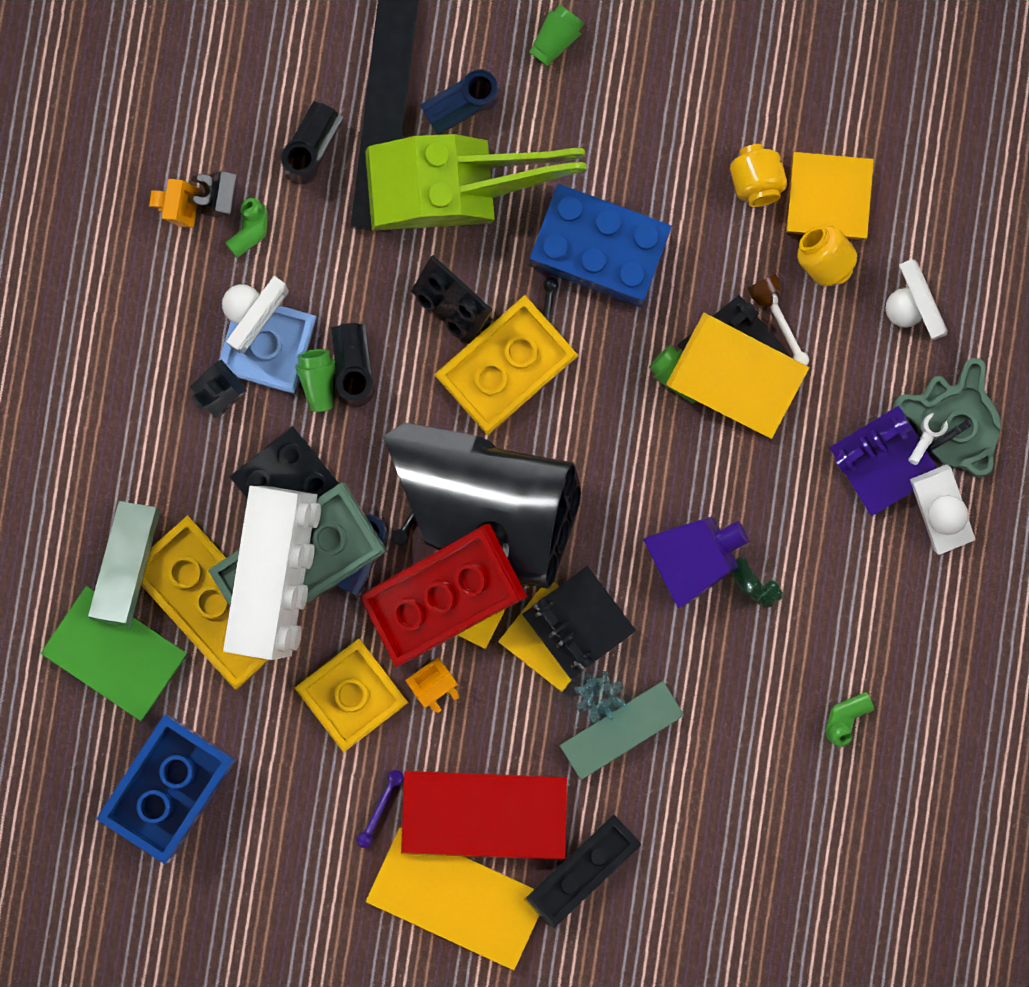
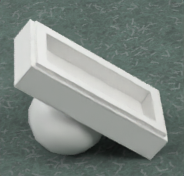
M910 259L899 264L909 288L897 289L891 293L885 307L887 317L893 324L904 328L916 325L923 318L931 339L936 340L947 335L948 330L918 262Z
M273 276L260 295L253 287L243 284L233 286L225 292L222 299L224 315L230 321L238 324L226 342L239 354L246 352L289 293L284 282Z
M948 464L910 479L934 551L938 555L976 540L968 519V509L962 501L952 469Z

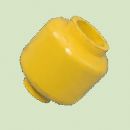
M753 144L742 148L740 156L735 158L730 165V173L736 196L744 202H749L751 207H762L778 201L780 193L786 188L787 179L781 156L774 150L764 149L762 144Z
M817 226L806 232L800 240L797 254L801 267L820 286H831L847 281L853 273L858 256L855 248L845 235L833 226Z

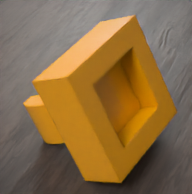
M168 179L166 192L151 191L149 207L159 208L158 211L163 212L162 219L179 227L194 228L197 206L188 203V197L199 196L200 189L183 180Z
M439 657L405 680L423 707L430 706L436 713L442 711L436 700L445 693H449L454 700L459 698V694L455 689V686L458 684Z

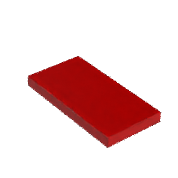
M489 523L359 595L393 664L395 667H399L527 598V595Z
M404 771L401 854L565 860L567 777Z

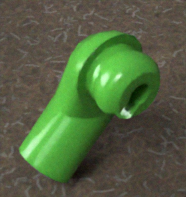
M248 198L241 204L240 211L243 213L242 230L225 242L236 258L240 257L266 236L268 212L265 205L256 198Z
M867 692L832 707L825 730L827 739L835 746L844 747L848 745L853 737L851 731L855 718L874 710Z

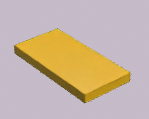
M187 515L151 547L141 586L229 684L237 690L269 660L223 652L230 606L208 570L226 559V557Z
M399 827L366 902L507 968L515 970L539 917L534 909L524 900L534 888L467 857L401 854L402 827Z

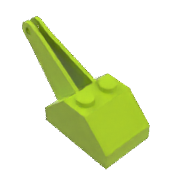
M457 134L412 136L368 146L365 155L372 231L491 224L495 220L494 197L563 176L587 171V164L573 162L551 165L491 179L490 168L570 161L585 157V149L569 148L548 152L489 155L488 140Z

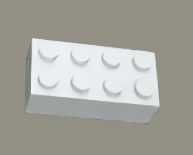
M249 486L223 652L274 660L292 656V651L298 649L301 640V626H297L299 609H304L308 596V587L303 585L305 569L311 568L314 558V545L310 544L312 528H317L321 515V505L316 503L318 494L268 486Z

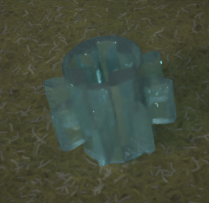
M604 671L601 678L594 679L591 674L587 673L586 679L588 682L584 688L575 687L574 689L579 696L584 698L583 701L577 704V709L579 712L590 709V719L593 723H596L599 716L607 715L613 721L614 715L612 711L615 707H625L624 700L616 696V693L624 688L621 681L611 685L609 683L610 675L608 671ZM601 689H604L609 698L608 700L601 699L599 705H596L592 694L599 695Z

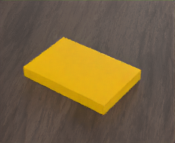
M524 295L434 375L487 435H490L579 355L529 298Z
M703 313L666 385L772 439L810 367Z

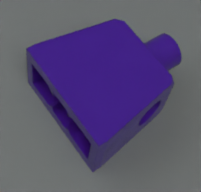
M712 516L643 539L678 608L693 602L734 571L738 565L732 551L749 543L747 533L739 521L720 530Z

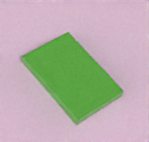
M86 586L41 654L138 720L143 721L188 653L134 617L130 627L90 619L88 614L95 591Z

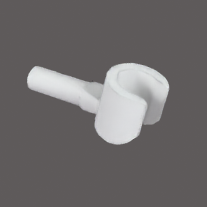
M934 413L926 416L921 423L923 434L909 458V462L913 465L919 463L934 438L942 436L947 431V421L943 423L939 432L935 433L929 429L928 422Z

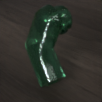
M745 557L735 559L738 567L731 574L742 592L763 608L774 607L773 603L783 598V592L777 582L770 580L765 585H762Z

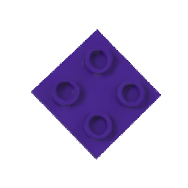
M899 405L829 447L835 456L834 459L837 465L846 474L871 517L913 492L910 479L937 469L927 450L917 465L909 462V458L920 439Z

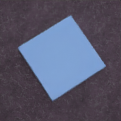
M278 306L244 354H239L226 342L238 326V324L231 321L220 360L225 362L238 379L295 394L299 381L295 365L298 364L297 356L308 350L317 317L312 314Z

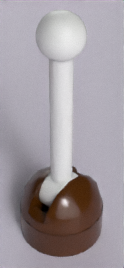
M776 273L748 287L747 290L757 305L771 308L794 354L793 359L807 366L809 357L805 352H801L778 306L783 290Z

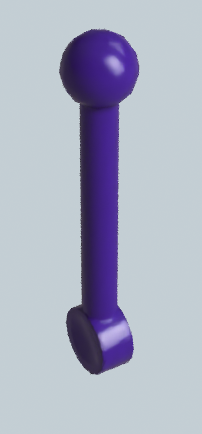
M392 770L388 774L389 783L365 831L357 836L356 842L359 847L368 848L372 844L371 835L395 787L403 782L404 777L399 770Z

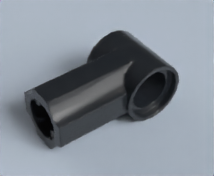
M313 101L291 142L283 148L281 154L283 172L292 183L298 185L307 184L316 177L319 169L318 166L344 121V117L336 112L335 109L323 103ZM296 155H305L311 160L310 165L303 170L293 169L289 162Z
M347 323L331 327L336 386L340 399L350 407L364 406L371 400L374 394L366 324ZM359 377L366 382L365 390L358 395L347 393L344 390V385L350 378Z

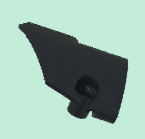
M405 422L383 436L425 544L441 550L476 529L490 523L520 583L546 589L552 586L580 506L581 485L573 462L498 449L492 442L483 437Z

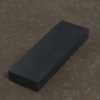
M612 815L524 900L551 929H554L642 844L615 815Z

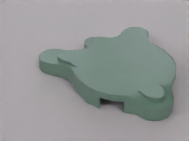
M971 358L965 362L957 385L951 386L942 376H935L929 381L921 395L903 394L897 397L893 408L898 405L900 406L906 418L916 426L920 437L923 434L921 423L929 414L934 413L928 422V427L935 433L940 431L945 421L948 423L946 431L948 432L968 419L971 424L970 428L929 454L938 462L944 465L948 464L950 467L963 469L974 477H984L993 470V454L1001 430L1000 416L994 403L987 396L984 387L986 364L979 358Z

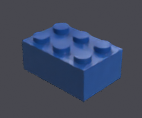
M558 183L529 258V266L642 308L672 225Z
M164 715L96 820L163 864L170 863L234 766L237 758L171 715Z

